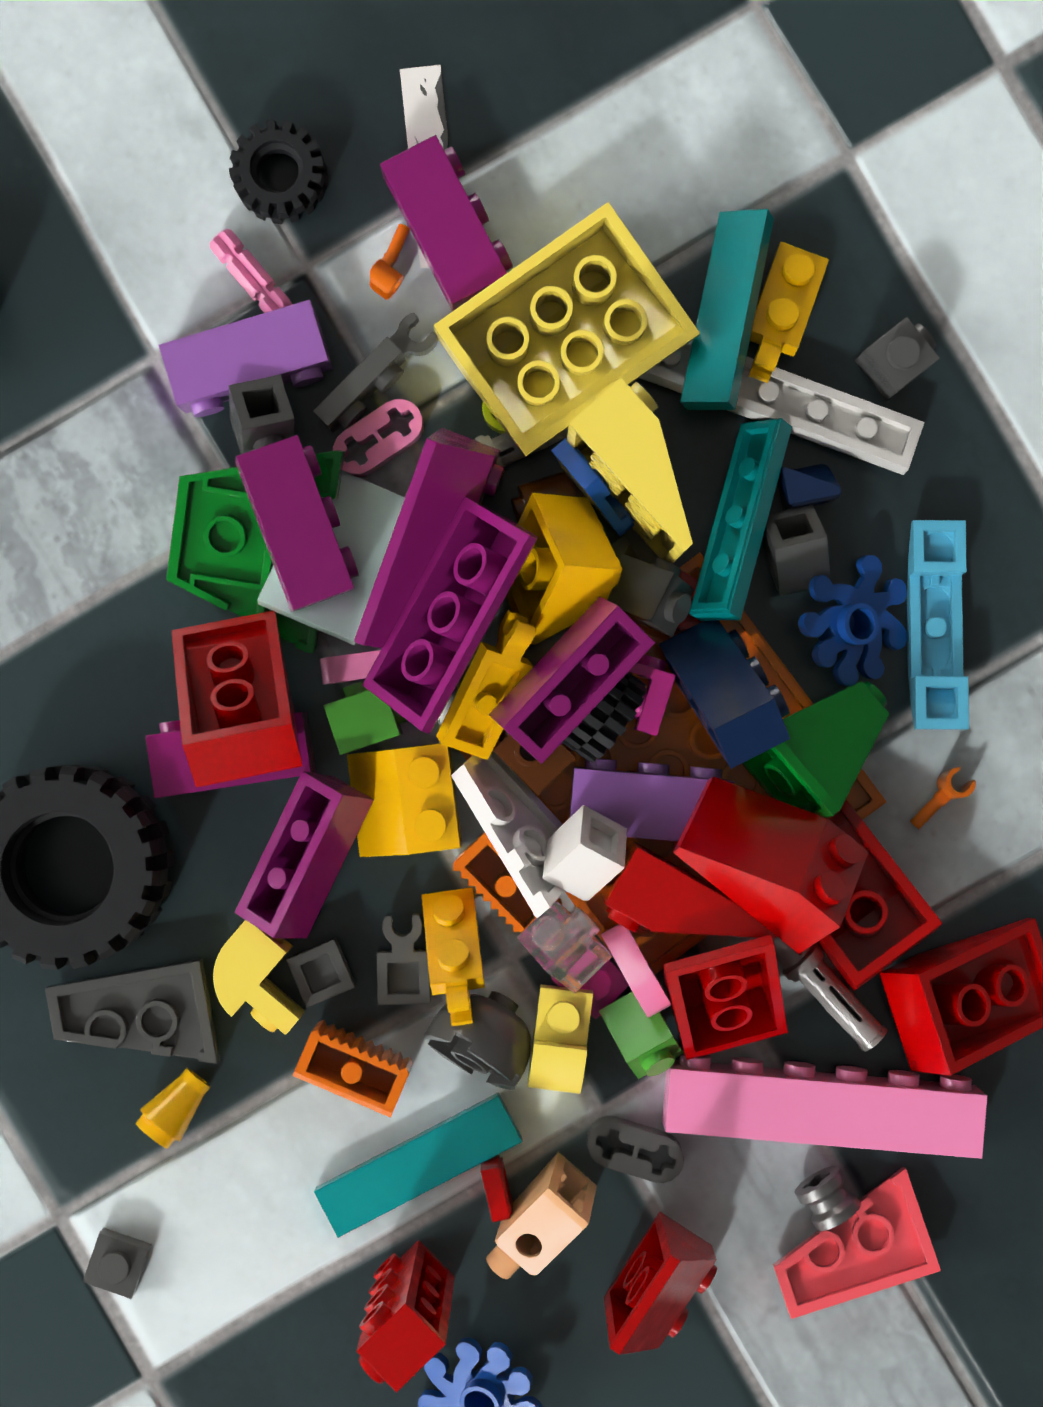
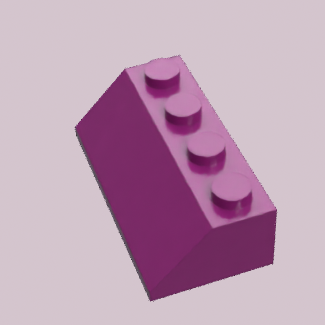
M440 428L426 438L354 642L364 646L383 647L463 498L466 496L481 504L485 494L494 497L505 468L496 464L501 450L445 428Z
M465 496L362 685L420 731L430 734L539 537L509 518Z

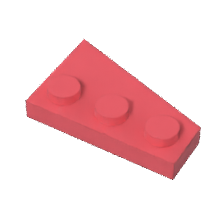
M905 1167L900 1168L860 1198V1209L847 1221L832 1229L815 1232L773 1264L791 1319L941 1271Z

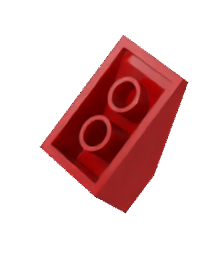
M275 611L171 630L182 746L196 788L302 767L297 725Z
M714 776L707 781L673 851L674 854L798 954L841 927L868 855L866 849L828 818Z
M845 800L841 809L834 816L828 817V819L866 849L868 855L841 927L817 943L852 990L855 991L937 931L942 922L857 812Z
M631 840L626 849L625 868L606 884L601 892L603 901L608 906L606 912L609 913L608 917L635 933L640 925L652 932L753 938L771 935L772 939L777 937L719 889L634 840Z
M1026 918L917 954L880 972L911 1071L951 1076L1043 1028V941L1036 918Z
M771 935L663 964L665 986L686 1061L788 1033L775 946Z
M662 1212L658 1213L604 1296L609 1346L611 1350L619 1355L658 1349L667 1335L672 1338L675 1337L687 1319L689 1310L685 1307L696 1291L700 1294L706 1291L717 1272V1266L714 1265L717 1259L712 1245Z

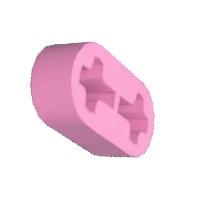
M393 399L344 430L336 438L333 445V451H345L344 458L349 454V449L346 445L352 440H355L359 445H364L375 437L378 443L365 452L368 459L365 464L360 466L355 460L348 463L344 460L342 471L356 477L367 476L412 447L421 438L424 431L422 415L412 402L405 399ZM398 411L402 417L409 414L414 417L408 423L411 430L408 435L403 437L400 432L395 431L384 439L380 436V433L392 425L389 416L393 412Z
M381 650L320 658L323 685L365 680Z
M617 924L602 933L601 935L646 1016L649 1018L670 1006L671 1003L630 930Z

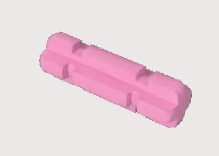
M225 229L212 239L209 245L213 253L223 264L228 263L226 268L254 301H260L258 306L264 313L292 305V302L281 288L274 287L276 284L249 250H243L244 245L232 230Z

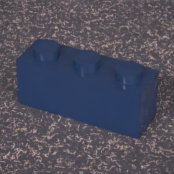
M719 620L703 621L659 643L671 673L676 675L675 682L731 769L790 739L782 717L790 714L785 699L775 684L768 688L766 687L769 685V681L761 664L755 656L749 658L747 648L736 629L727 633Z

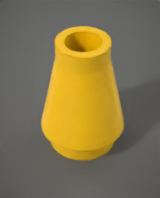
M186 1068L177 1079L140 1109L142 1115L135 1124L148 1137L168 1149L175 1140L181 1142L201 1100L211 1086L194 1071Z

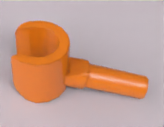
M403 224L398 225L383 258L376 261L370 270V288L385 300H389L395 294L404 279V276L393 268L410 232V228Z
M961 767L945 770L939 775L937 779L938 791L910 820L918 830L950 800L967 797L973 793L976 787L975 780L968 781L961 787L959 792L954 790L951 785V778Z

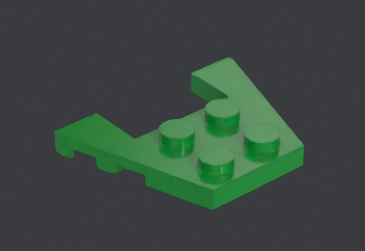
M335 450L316 453L322 475L315 477L314 480L320 497L330 496L331 499H337L345 451ZM231 467L179 476L166 580L225 611L229 610L241 617L272 611L258 605L257 601L272 570L273 563L238 468ZM275 612L280 637L295 644L296 648L313 654L317 649L319 630Z

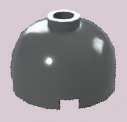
M491 991L488 998L478 994H470L473 1023L452 1026L446 1003L434 1017L424 1034V1039H430L428 1045L442 1057L472 1075L474 1070L483 1074L490 1072L487 1083L506 1090H515L525 1072L531 1051V1036L528 1027L515 1014L519 1006L507 996L496 991Z

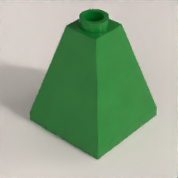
M861 681L784 718L783 721L790 739L742 764L771 798L825 818L834 816L843 806L889 715V712L885 709L887 705L886 698L870 682L863 683Z

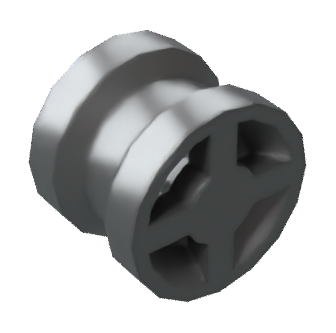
M830 1166L817 1171L801 1182L794 1191L800 1203L808 1205L812 1211L810 1219L817 1231L829 1230L842 1224L852 1217L861 1206L855 1193L847 1191L844 1187L845 1177L838 1166Z

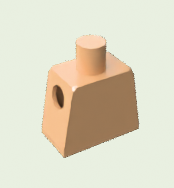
M557 1152L513 1202V1212L510 1219L500 1222L495 1238L497 1245L486 1256L489 1267L503 1279H509L520 1266L530 1275H538L589 1224L597 1185L562 1154Z

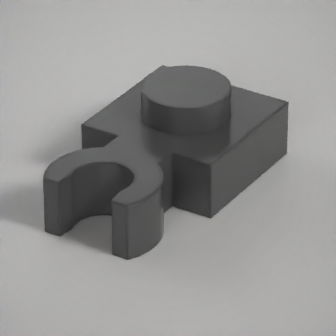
M413 913L412 930L407 934H400L394 929L393 914H386L382 930L385 938L392 943V950L377 951L378 1005L430 1004L431 987L427 949H415V941L419 938L423 929L422 917L420 913Z

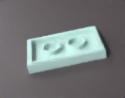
M342 471L339 496L337 499H332L340 526L332 529L339 548L348 546L355 560L359 576L351 579L354 589L291 612L273 565L257 599L258 605L355 646L356 642H354L357 630L405 497Z

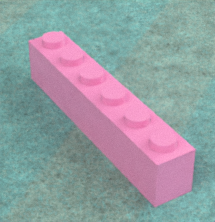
M685 1054L680 1055V1060H675L674 1064L666 1070L662 1114L665 1132L982 1159L988 1095L976 1085H972V1079L969 1077L940 1075V1082L921 1081L920 1074L904 1070H889L888 1078L867 1076V1069L855 1066H837L836 1073L815 1072L816 1066L805 1062L787 1061L784 1062V1069L763 1067V1061L756 1058L733 1057L731 1065L711 1063V1056L709 1055L686 1061Z

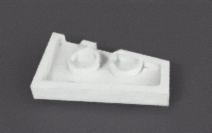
M492 751L488 760L473 755L451 776L534 915L538 918L564 892L563 889L543 879L546 842L563 824L494 751Z

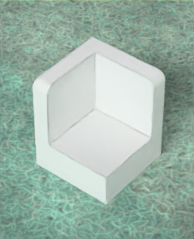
M583 805L548 838L546 842L543 879L584 901L590 900L625 868L627 828Z

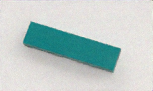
M768 209L723 211L719 213L696 328L700 335L693 339L680 403L687 410H736L774 217Z
M782 418L746 422L740 425L689 611L690 615L700 621L741 620L792 426Z
M498 1092L317 1186L314 1193L337 1238L520 1144L522 1136Z

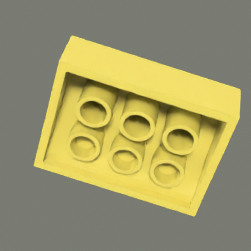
M609 202L434 324L435 334L442 346L525 457L567 429L569 422L618 378L621 377L628 385L700 335L696 326Z
M620 377L569 422L567 442L574 449L576 447L589 461L590 467L593 470L596 469L609 485L610 494L613 497L615 496L630 513L631 517L635 520L632 529L658 558L673 564L693 542L660 421L653 413L658 406L651 395L639 383L635 382L629 387Z

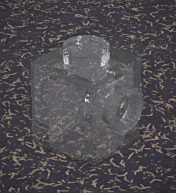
M557 901L517 937L542 968L573 993H576L612 957L611 953L595 937L601 930L597 924L579 907L571 913Z

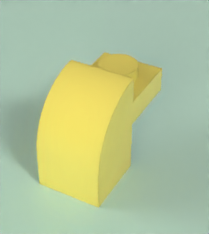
M246 920L224 944L215 961L213 982L217 998L231 1017L247 1002L253 1007L250 1014L261 1026L270 1032H275L278 1028L286 1035L301 1018L305 1010L266 977L293 946L284 938L271 937Z
M540 984L528 1073L529 1088L581 1093L587 1057V1041L593 1000L592 990Z

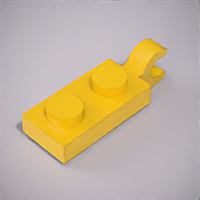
M780 242L755 311L750 341L759 344L752 363L749 377L768 383L772 372L776 368L781 352L792 357L795 356L829 259Z
M508 609L499 626L496 647L484 642L480 643L436 734L442 745L486 760L489 759L503 731V728L489 714L534 667L527 658L523 657L537 630L535 626L527 623V616Z
M473 887L422 894L428 971L432 995L446 994L448 1013H450L452 1026L472 1024L473 1017L469 990L485 988Z

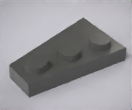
M203 958L53 984L45 988L54 1040L113 1049L118 1047L135 1049L167 1057L175 1055L199 1059L200 1062L218 1064L220 1061Z

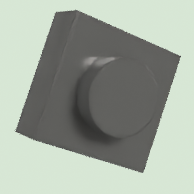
M336 937L286 959L306 1008L353 989L356 986V982Z
M103 1228L99 1232L82 1282L132 1299L136 1293L152 1244Z

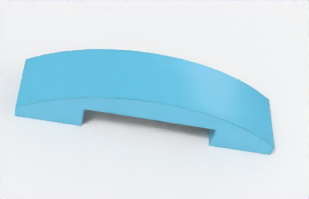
M913 520L911 522L907 572V659L914 730L969 729L968 676H964L962 611V575L967 572L966 520Z

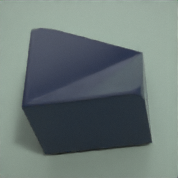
M826 464L793 470L781 467L777 483L783 510L810 504L818 506L832 503L842 494L840 485Z

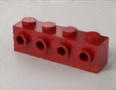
M420 1240L401 1258L395 1253L392 1254L375 1271L373 1277L377 1281L368 1292L371 1295V1299L364 1307L367 1313L359 1325L362 1332L356 1352L360 1355L358 1360L361 1367L375 1382L382 1384L385 1381L396 1393L446 1345L455 1276Z

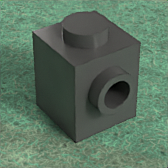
M906 317L865 349L855 362L883 398L888 401L940 358L934 351L937 345L929 331L919 323L913 325L908 317Z
M281 375L229 385L230 421L240 454L294 436V416Z
M813 504L769 514L764 531L766 563L779 595L783 596L808 590L809 582L814 576L826 575L830 579L827 535Z
M622 553L619 558L623 569L620 580L616 587L612 589L607 600L618 605L635 623L673 637L678 625L685 620L690 611L691 597L695 589L679 577L682 570L678 566L664 559L653 557L649 564Z

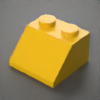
M532 493L518 522V525L539 538L506 598L512 611L527 616V623L537 628L531 642L532 645H536L573 625L599 597L607 600L612 589L616 587L623 570L620 561L616 557L603 530L602 523L599 521L587 498Z
M441 743L347 754L350 785L374 799L357 834L360 857L409 855L461 848L463 842L455 781L451 776L454 771L450 747Z

